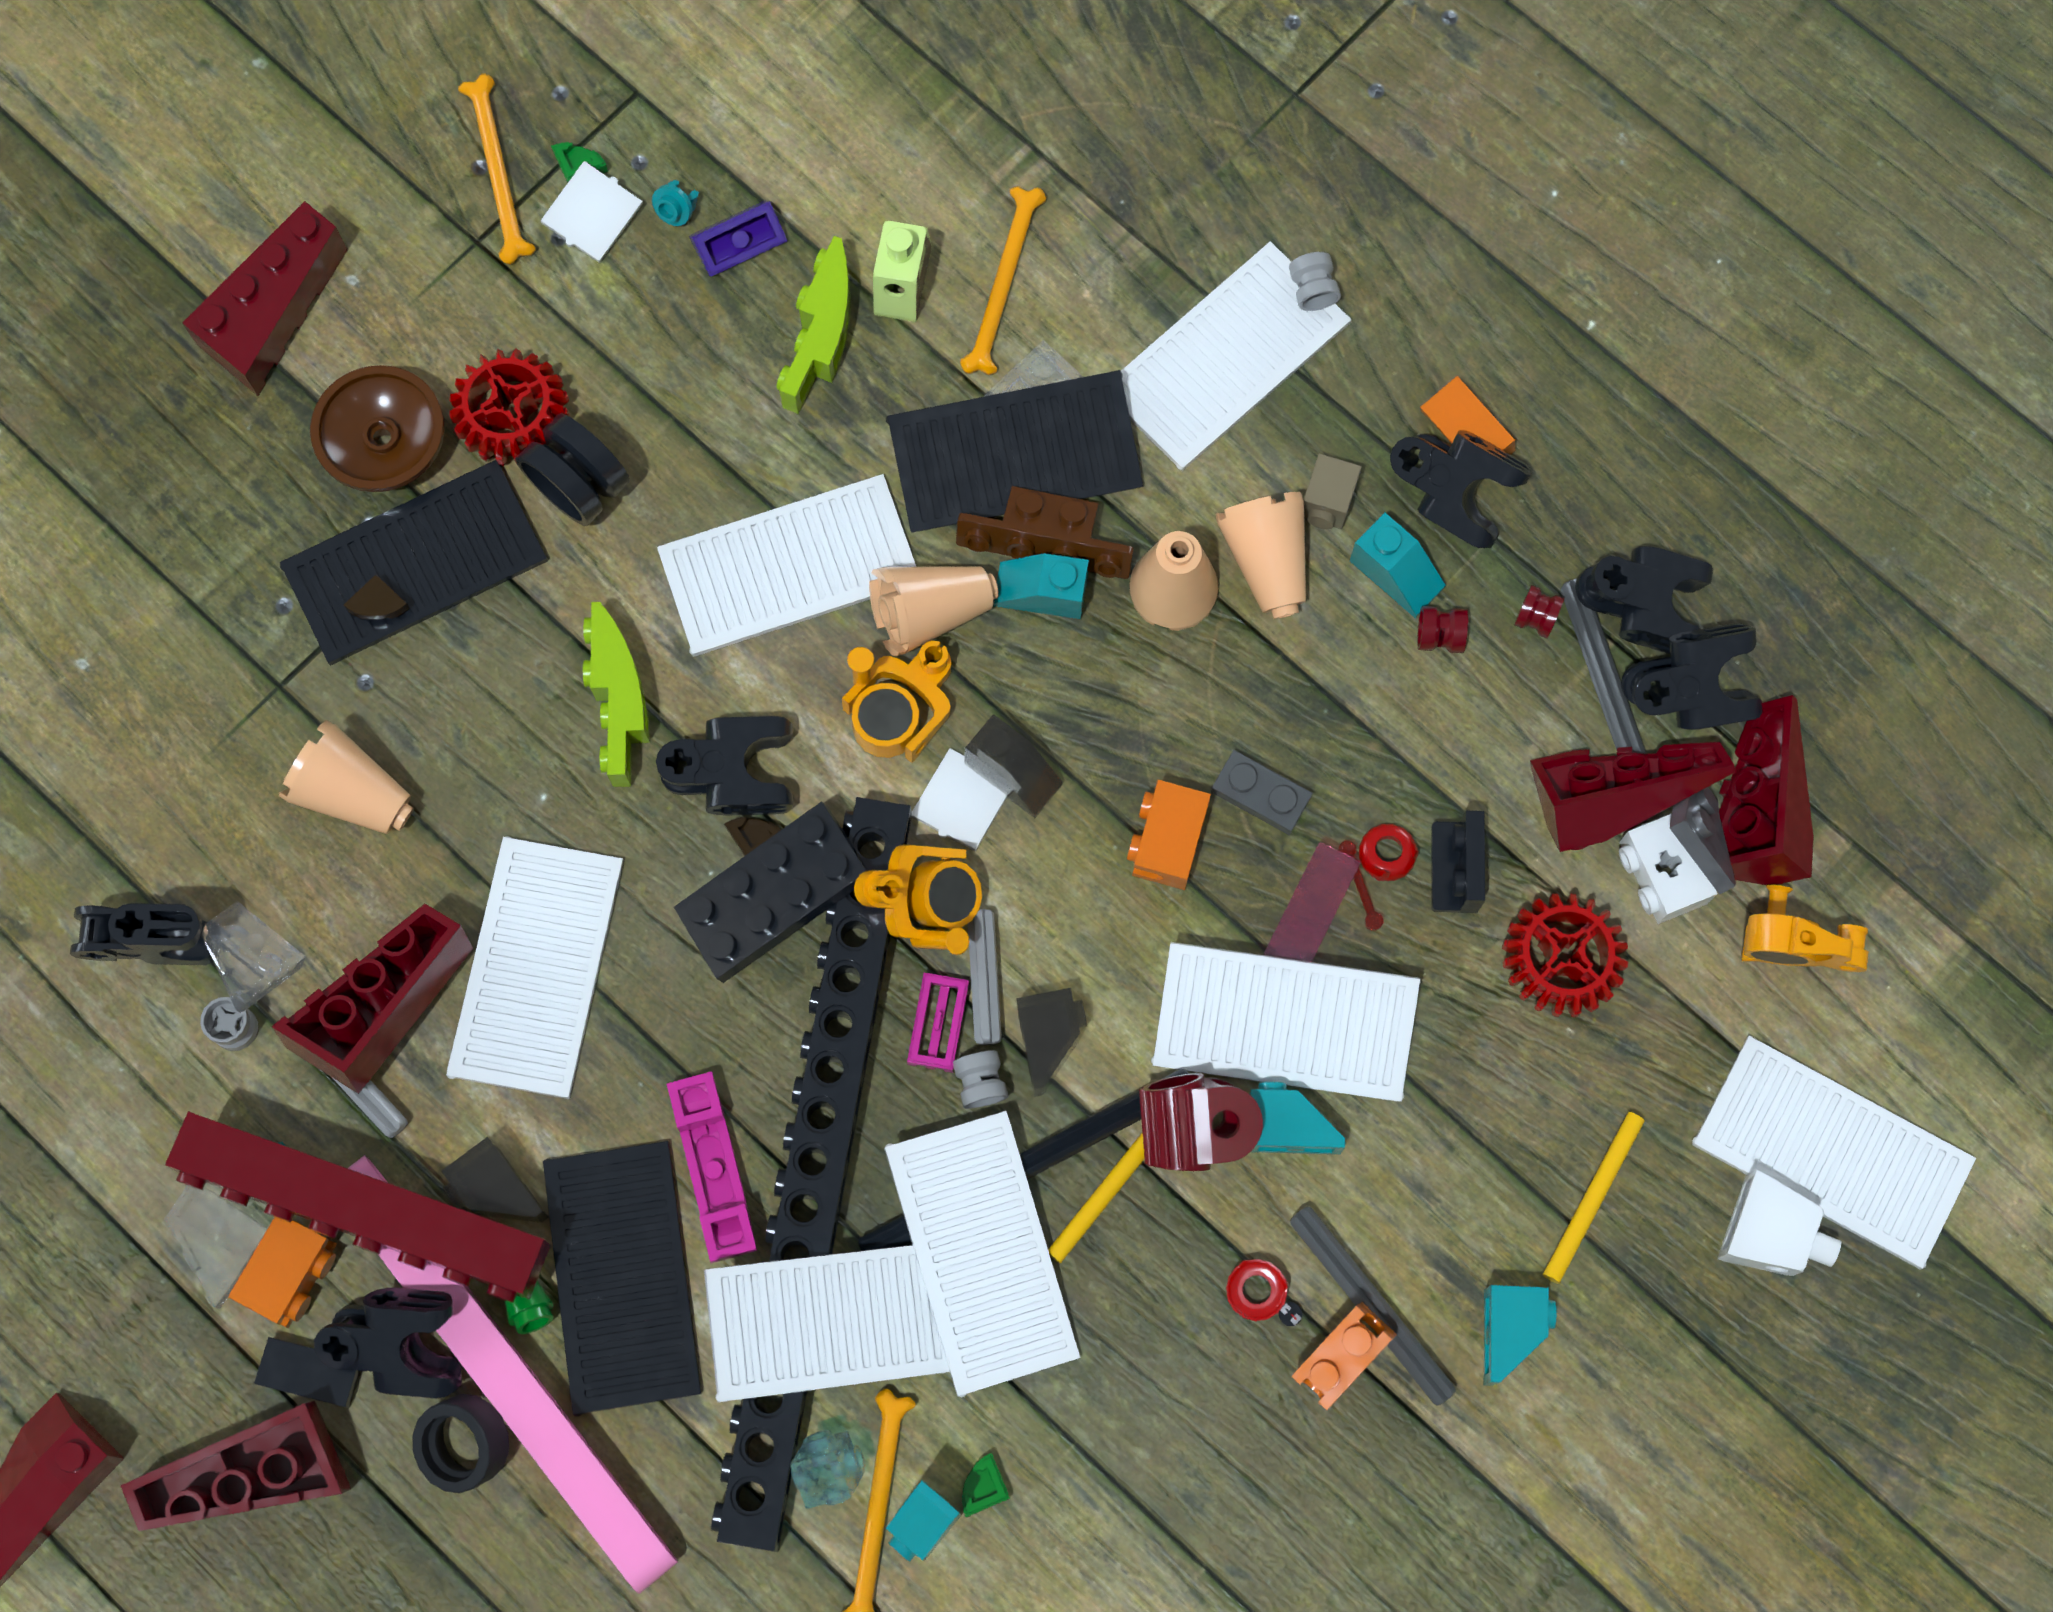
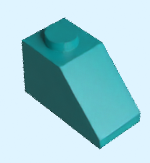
M1384 513L1354 544L1349 561L1414 618L1420 614L1421 607L1428 606L1446 586L1419 541L1387 513Z
M1043 553L1000 562L997 578L998 598L993 601V606L1081 619L1089 560Z
M1281 1082L1259 1083V1089L1250 1090L1249 1095L1257 1102L1263 1118L1261 1137L1251 1152L1340 1155L1345 1149V1138L1298 1090H1287V1084Z
M1490 1285L1484 1290V1386H1494L1500 1383L1549 1336V1329H1555L1557 1308L1555 1300H1549V1288Z
M921 1481L886 1527L894 1535L888 1544L909 1562L915 1555L925 1561L962 1515L925 1482Z

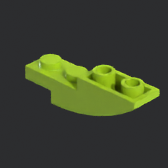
M833 236L828 249L822 248L819 251L813 268V272L816 274L811 285H804L798 295L796 309L799 310L802 330L794 346V352L797 354L791 367L788 365L783 367L776 385V389L780 392L782 407L799 414L816 377L831 383L833 382L847 340L850 321V285L842 238Z
M591 602V617H585L583 623L585 644H591V659L583 661V683L585 687H590L596 701H608L601 702L600 705L602 730L608 729L607 746H600L601 773H607L613 787H631L632 743H650L645 695L635 663L615 621L601 602Z

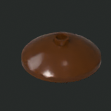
M368 366L343 375L325 390L312 414L310 438L317 459L335 480L359 491L384 492L411 483L431 466L443 443L445 430L444 416L434 392L418 376L393 366ZM385 435L391 436L387 444H377L380 437Z

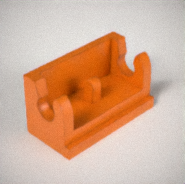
M1458 376L1420 407L1422 413L1433 422L1451 444L1458 431L1462 430L1477 435L1510 455L1515 451V439Z

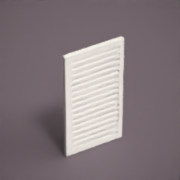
M1271 242L1266 244L1121 370L1130 420L1181 471L1186 469L1351 323V318L1336 304L1316 311H1304L1299 308L1296 298V292L1299 287L1297 283L1292 281L1289 271L1291 261Z
M884 474L657 547L690 645L689 651L693 657L870 600L869 581L878 579V577L871 573L873 569L881 567H916Z
M509 836L503 837L446 1073L449 1079L457 1078L570 1099L624 863L623 858L518 840Z
M1170 942L1156 1046L1151 1062L1153 1066L1185 1069L1186 1071L1262 1082H1281L1289 1086L1401 1102L1404 1099L1403 1088L1420 978Z
M1751 1036L1746 1038L1697 1136L1692 1140L1693 1146L1746 1175L1755 1170L1764 1172L1819 1205L1824 1210L1823 1217L1918 1269L1926 1267V1261L1976 1160L1975 1157Z
M1007 1111L894 1145L887 1144L884 1149L957 1396L964 1397L968 1393L1080 1358Z
M913 1245L704 1270L717 1390L716 1400L718 1402L950 1372Z

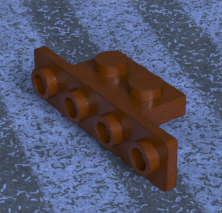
M1014 486L1011 487L1003 521L966 513H960L957 521L956 544L958 546L967 547L976 552L987 551L1007 555L1014 559L1043 553L1089 560L1088 572L1097 573L1107 578H1129L1134 550L1133 547L1092 539L1098 503Z

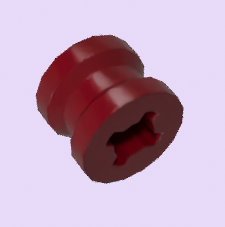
M1531 585L1514 625L1522 629L1528 626L1534 628L1539 636L1548 639L1565 598L1558 595L1549 597L1542 594L1539 587Z

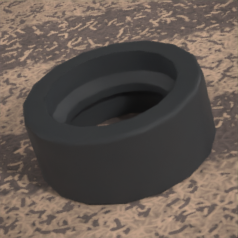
M459 1394L428 1408L417 1420L412 1435L413 1454L419 1470L431 1484L445 1492L463 1493L491 1480L504 1467L509 1453V1434L502 1416L491 1403L477 1395ZM448 1417L459 1419L473 1432L478 1444L479 1458L475 1469L464 1468L456 1463L448 1453L444 1443L443 1427Z

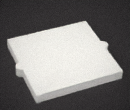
M584 161L541 219V223L564 238L568 247L575 246L600 263L642 206L643 201L618 185L616 177L608 178Z
M949 748L914 807L912 817L937 830L940 838L948 836L976 852L1014 787V782L989 770L984 761L976 763Z

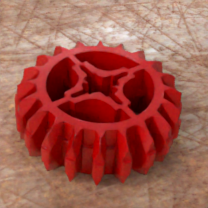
M517 348L514 349L510 358H506L500 349H497L496 359L489 361L486 356L481 354L479 358L481 366L477 369L466 364L465 372L469 378H455V386L459 392L450 394L449 399L451 405L455 407L450 410L449 415L452 423L457 424L454 428L457 437L461 440L465 439L464 444L470 452L479 450L478 453L481 459L486 462L495 454L497 463L504 466L509 456H513L515 460L517 455L530 442L535 441L547 445L543 429L557 414L563 413L569 416L567 408L564 407L568 404L569 397L567 392L562 390L564 386L562 378L558 374L553 375L552 365L547 361L540 364L538 356L533 352L523 360V355ZM519 381L523 383L518 385H510L506 382ZM492 389L489 399L480 404L481 409L477 410L482 397ZM502 396H505L509 404H514L517 418L513 417L510 410L505 411ZM542 403V407L539 414L534 419V421L527 426L528 417L534 411L538 410L537 405ZM500 429H509L513 432L496 433L495 431Z
M1558 893L1550 896L1548 906L1540 898L1534 900L1532 903L1533 912L1525 908L1521 909L1517 914L1520 923H1511L1507 932L1514 939L1505 940L1502 944L1503 950L1514 954L1504 959L1502 962L1503 968L1517 969L1518 971L1509 978V985L1516 986L1523 982L1526 987L1519 995L1521 1000H1527L1531 994L1537 996L1538 1000L1534 1007L1536 1011H1541L1547 1002L1552 1003L1551 1011L1554 1017H1559L1562 1014L1565 1005H1567L1572 1017H1578L1581 1014L1582 1004L1588 1011H1596L1599 1008L1598 999L1608 1002L1614 996L1610 987L1619 988L1622 985L1624 979L1616 971H1624L1628 967L1626 959L1616 956L1627 950V942L1613 940L1622 931L1621 925L1617 924L1608 928L1605 922L1611 915L1610 910L1602 911L1599 916L1595 915L1592 912L1596 903L1594 899H1589L1583 908L1578 907L1579 899L1577 894H1570L1565 905H1563ZM1565 922L1581 929L1574 934H1564L1555 927L1550 929L1546 924ZM1532 935L1539 941L1537 946L1545 957L1544 966L1538 972L1530 956ZM1591 939L1595 942L1600 957L1598 975L1591 969L1594 964L1588 959L1585 951L1586 944ZM1576 942L1579 943L1572 952L1573 955L1566 963L1561 961L1555 968L1551 967L1558 959L1557 956L1564 948L1569 949ZM1556 976H1566L1575 983L1580 981L1585 987L1565 989L1549 983V981Z

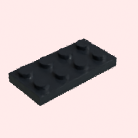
M821 801L674 906V909L716 979L724 983L854 891L855 881L858 876L864 871L869 870L829 807Z

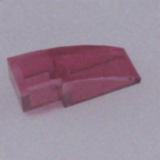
M1319 842L1263 955L1312 962L1361 861Z

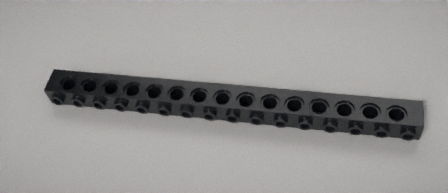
M856 797L854 811L846 810L842 829L846 836L849 837L850 842L868 870L888 871L889 860L894 849L899 845H907L912 821L911 805ZM876 841L885 848L880 856L869 859L859 853L861 847L867 842ZM852 892L828 908L826 912L825 923L832 925L829 942H821L818 954L817 969L824 970L821 987L813 986L810 996L809 1013L816 1015L813 1031L804 1032L801 1044L800 1058L807 1059L804 1077L796 1076L792 1092V1104L798 1105L795 1123L788 1122L784 1134L783 1150H788L790 1153L787 1169L779 1168L775 1182L774 1196L781 1197L778 1215H770L766 1230L765 1242L772 1244L769 1262L783 1261L786 1251L796 1245L806 1247L809 1250V1257L833 1255L891 936L886 927L885 909L863 906L851 897ZM858 928L867 932L868 939L862 946L849 947L843 942L845 934L852 929ZM844 973H853L860 978V983L851 992H841L835 987L837 978ZM843 1017L852 1023L849 1033L839 1038L830 1036L826 1032L829 1022L834 1018ZM829 1062L838 1063L844 1068L841 1078L834 1083H825L818 1078L820 1068ZM826 1107L833 1110L835 1119L828 1128L816 1129L810 1125V1116L816 1109ZM811 1153H819L826 1157L825 1169L820 1174L814 1176L803 1173L801 1171L803 1159ZM811 1199L818 1204L817 1214L809 1222H799L793 1218V1208L800 1200ZM808 1391L782 1394V1405L773 1413H763L760 1411L757 1404L758 1397L743 1399L742 1405H734L729 1429L730 1433L737 1434L733 1454L725 1453L720 1482L728 1483L724 1502H716L711 1523V1531L718 1532L717 1542L773 1552L779 1551ZM758 1435H768L774 1444L771 1457L763 1462L753 1461L748 1452L751 1440ZM750 1483H758L765 1493L762 1506L755 1511H746L741 1506L739 1500L741 1490Z

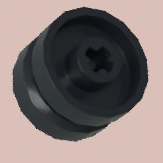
M559 413L543 429L547 445L535 441L530 442L517 455L515 460L528 480L554 506L573 521L582 526H588L603 511L598 494L614 498L630 482V478L623 465L597 437L573 418Z

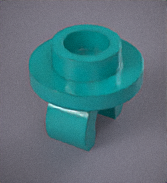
M677 180L660 186L652 196V205L660 219L672 226L684 225L691 218L692 212L696 209L699 194L698 191L693 190L689 195H686L679 188L680 182Z

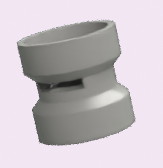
M1307 253L1294 259L1289 264L1291 279L1299 287L1296 292V298L1301 310H1321L1335 304L1341 297L1338 283L1331 279L1334 266L1329 253Z
M220 997L211 1001L201 1014L200 1026L203 1033L223 1049L240 1051L248 1047L255 1040L258 1033V1021L255 1015L239 1001L230 997Z
M997 1051L978 1052L953 1061L955 1075L962 1080L964 1088L960 1094L963 1108L984 1107L1001 1102L1009 1097L1006 1083L999 1079L998 1069L1001 1063Z

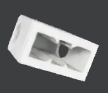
M1755 1170L1745 1176L1717 1259L1728 1263L1794 1276L1804 1271L1808 1259L1832 1267L1839 1255L1841 1241L1818 1232L1824 1210L1819 1205L1764 1172Z

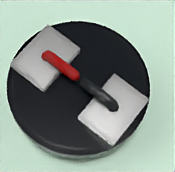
M1285 1303L1279 1311V1319L1286 1326H1295L1302 1319V1310L1295 1303Z

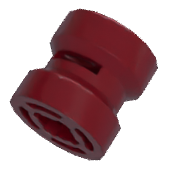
M1422 606L1418 621V650L1433 651L1436 647H1443L1450 653H1464L1468 633V610L1453 608L1449 612H1440L1436 607Z

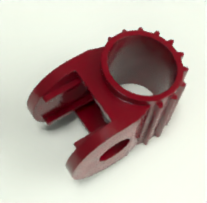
M1191 1073L1161 1079L1139 1089L1145 1164H1148V1166L1178 1171H1207L1211 1169V1164L1232 1162L1245 1157L1255 1148L1261 1137L1263 1118L1257 1102L1247 1092L1222 1079L1204 1078L1203 1074ZM1223 1111L1222 1122L1217 1127L1212 1128L1215 1115Z

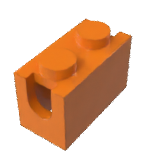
M1162 780L1157 781L1154 793L1145 792L1139 818L1146 819V824L1142 836L1133 834L1127 860L1135 862L1132 876L1185 890L1211 794Z
M274 1217L228 1297L274 1323L289 1328L292 1321L298 1322L307 1311L311 1302V1296L308 1294L317 1278L323 1279L333 1266L336 1254L332 1252L337 1244L294 1220L290 1223Z
M1360 1302L1291 1377L1300 1385L1302 1383L1308 1385L1320 1397L1318 1403L1328 1410L1397 1334L1363 1302ZM1360 1320L1366 1322L1378 1334V1337L1375 1336Z

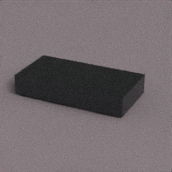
M268 1337L254 1384L349 1408L360 1371L329 1368L317 1357L314 1348Z

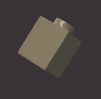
M1319 453L1304 497V518L1318 528L1331 529L1336 527L1342 529L1362 466Z

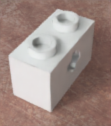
M1672 814L1628 831L1619 842L1621 846L1619 848V857L1622 865L1628 873H1634L1641 888L1638 890L1641 905L1647 914L1654 915L1657 924L1707 905L1717 895L1716 889L1670 830ZM1658 864L1661 868L1669 866L1672 872L1670 875L1666 871L1658 873L1656 866Z

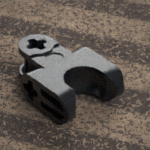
M1462 430L1458 431L1451 445L1431 434L1405 437L1395 444L1390 455L1391 466L1395 474L1409 484L1426 492L1418 507L1419 513L1477 548H1492L1498 537L1497 526L1480 513L1475 502V492L1480 482L1484 479H1491L1502 486L1516 487L1526 484L1532 474L1530 467L1477 435ZM1420 449L1418 456L1414 454L1415 450ZM1419 458L1423 461L1422 465H1417Z
M1648 546L1638 547L1632 551L1631 561L1619 556H1608L1601 559L1595 566L1585 569L1576 580L1575 592L1579 601L1585 607L1596 612L1621 618L1619 636L1623 640L1670 654L1669 638L1671 636L1701 629L1697 625L1684 621L1676 613L1672 604L1673 590L1694 593L1712 582L1713 567L1707 562L1665 549Z
M1734 623L1678 633L1669 638L1671 657L1640 661L1632 664L1625 671L1621 682L1624 696L1648 715H1664L1676 712L1677 726L1681 729H1704L1759 718L1763 713L1762 700L1747 690L1722 691L1719 686V674L1724 664L1732 657L1748 654L1754 650L1757 643L1756 629L1742 623ZM1654 681L1656 685L1651 686V682ZM1648 691V694L1644 695L1643 692Z
M779 716L710 719L706 721V740L680 739L670 741L662 746L656 759L661 781L665 788L673 794H706V811L710 814L731 816L787 813L794 806V796L791 791L783 784L764 783L754 779L747 773V765L756 753L764 749L786 746L793 735V724L786 718ZM686 761L687 766L684 767L683 774H675L674 769H677L678 762Z
M130 903L118 908L90 905L75 908L74 918L81 921L79 942L71 945L70 955L94 961L142 959L150 964L207 965L214 962L219 956L223 944L218 930L210 923L201 920L196 911L184 904Z
M404 1288L375 1290L364 1297L363 1305H346L335 1314L332 1324L323 1327L314 1338V1349L322 1363L336 1370L372 1372L374 1387L379 1393L437 1399L447 1397L462 1385L461 1367L458 1360L453 1357L437 1355L423 1345L418 1333L437 1331L454 1314L452 1297L446 1292Z

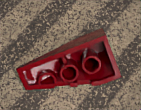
M1793 695L1763 702L1762 715L1757 719L1746 721L1735 750V754L1739 758L1735 767V773L1732 774L1730 781L1724 780L1719 792L1724 797L1719 809L1720 820L1734 877L1738 881L1761 885H1778L1812 877L1814 835L1797 698Z
M1720 742L1663 745L1658 749L1657 753L1647 754L1634 753L1633 747L1617 748V755L1590 757V749L1572 750L1530 760L1546 825L1559 852L1581 850L1589 845L1605 842L1735 773V765Z
M55 1393L20 1429L0 1468V1587L124 1460V1457L60 1393Z

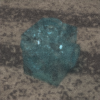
M823 1430L806 1437L790 1464L794 1484L800 1491L805 1508L809 1509L824 1504L836 1505L852 1497L865 1472V1461L860 1447L853 1445L848 1430L836 1434H831L830 1430Z

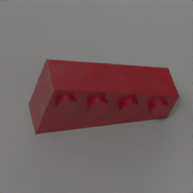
M304 201L182 322L197 346L257 396H259L266 385L264 379L273 364L277 366L286 352L284 346L295 328L300 329L308 316L306 311L316 295L320 296L347 252V248L336 226Z
M423 904L377 941L378 947L360 961L356 958L342 969L344 974L325 990L317 989L304 1000L306 1005L290 1018L284 1016L271 1026L288 1050L357 1094L362 1091L473 950L462 926L427 904Z
M315 1400L299 1405L120 1485L138 1531L339 1495L351 1490Z

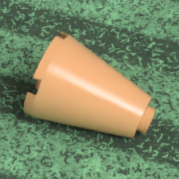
M1301 492L1284 493L1285 500L1281 502H1276V499H1272L1271 496L1258 498L1226 508L1224 513L1215 514L1217 524L1262 613L1272 612L1273 619L1298 614V605L1306 602L1304 500Z
M1174 531L1161 538L1137 562L1130 578V595L1134 608L1146 622L1152 625L1156 624L1169 628L1168 630L1180 631L1196 626L1209 615L1217 599L1218 579L1211 562L1198 540L1187 532Z
M981 566L881 567L873 569L871 572L878 579L869 581L870 602L877 629L886 627L890 639L883 641V643L893 656L906 654L991 610L993 600L998 598V587L994 576L991 573L987 574Z
M325 720L316 729L323 733L322 738L317 744L308 740L283 782V785L288 787V789L279 792V797L288 803L384 834H388L392 828L401 831L414 810L412 806L408 805L411 795L336 724Z

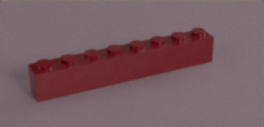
M189 1111L165 1163V1166L178 1173L175 1181L201 1191H203L206 1183L222 1188L219 1197L247 1207L250 1199L267 1205L264 1210L265 1214L291 1223L294 1215L311 1221L308 1229L334 1239L338 1231L355 1236L352 1245L380 1255L383 1247L400 1253L397 1259L398 1262L424 1271L427 1263L444 1268L443 1278L469 1287L472 1279L489 1285L487 1294L514 1303L516 1295L530 1299L551 1247L543 1238Z

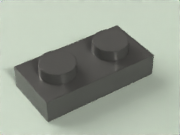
M1235 750L1231 753L1211 788V793L1289 836L1313 795L1312 792Z

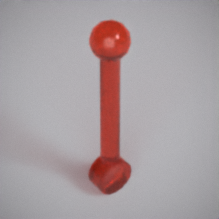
M1349 840L1340 843L1338 850L1340 855L1347 860L1367 914L1364 921L1365 926L1371 931H1377L1383 925V917L1374 910L1354 856L1356 853L1355 844Z

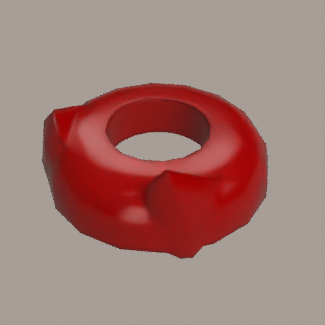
M1380 824L1371 828L1362 837L1358 848L1359 860L1363 869L1377 881H1396L1405 877L1413 869L1419 855V850L1412 835L1403 827L1395 824ZM1384 839L1394 840L1400 845L1402 854L1395 861H1384L1376 853L1377 843Z
M1261 1259L1242 1260L1229 1275L1226 1286L1227 1299L1233 1310L1241 1317L1253 1321L1267 1320L1278 1314L1284 1306L1289 1283L1281 1270L1269 1261ZM1258 1275L1268 1280L1271 1292L1267 1300L1261 1303H1254L1245 1297L1243 1285L1251 1276Z

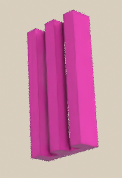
M930 973L923 974L907 1065H920L928 1069L935 1070L937 1068L953 1073V1061L956 1059L969 980ZM933 984L939 985L940 991L928 1055L925 1056L920 1055L919 1051ZM950 988H956L958 992L945 1059L937 1058Z

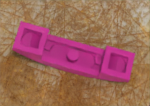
M712 1071L667 1083L711 1264L757 1251L746 1197Z

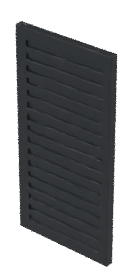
M1117 370L888 415L886 423L890 428L910 532L916 533L956 525L960 513L987 518L1004 515L1012 486L1080 500L1144 487L1122 382V372Z
M497 460L487 463L280 562V569L284 571L330 666L548 562L501 469L502 465L498 464ZM376 574L407 603L409 609L396 618L365 620L352 615L343 605Z
M664 1141L557 1159H545L543 1161L573 1415L579 1417L585 1413L702 1395L669 1142Z

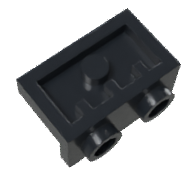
M1466 810L1460 822L1436 821L1431 826V909L1434 912L1478 913L1485 902L1484 811Z

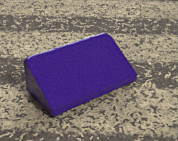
M770 201L760 202L689 235L709 277L788 241Z

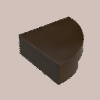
M376 574L343 605L352 615L365 620L392 619L409 609L407 603Z
M746 817L736 818L724 824L744 856L781 831L777 825L771 822Z

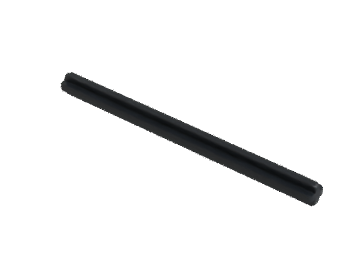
M1179 1069L1162 1079L1189 1073L1185 1069ZM1139 1091L1020 1153L1027 1180L1141 1120ZM904 1215L861 1237L858 1240L861 1251L901 1247L911 1242Z

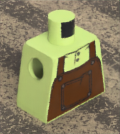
M894 221L884 222L873 272L874 315L917 322L932 249L928 228ZM896 284L901 286L905 292L893 293L890 290Z

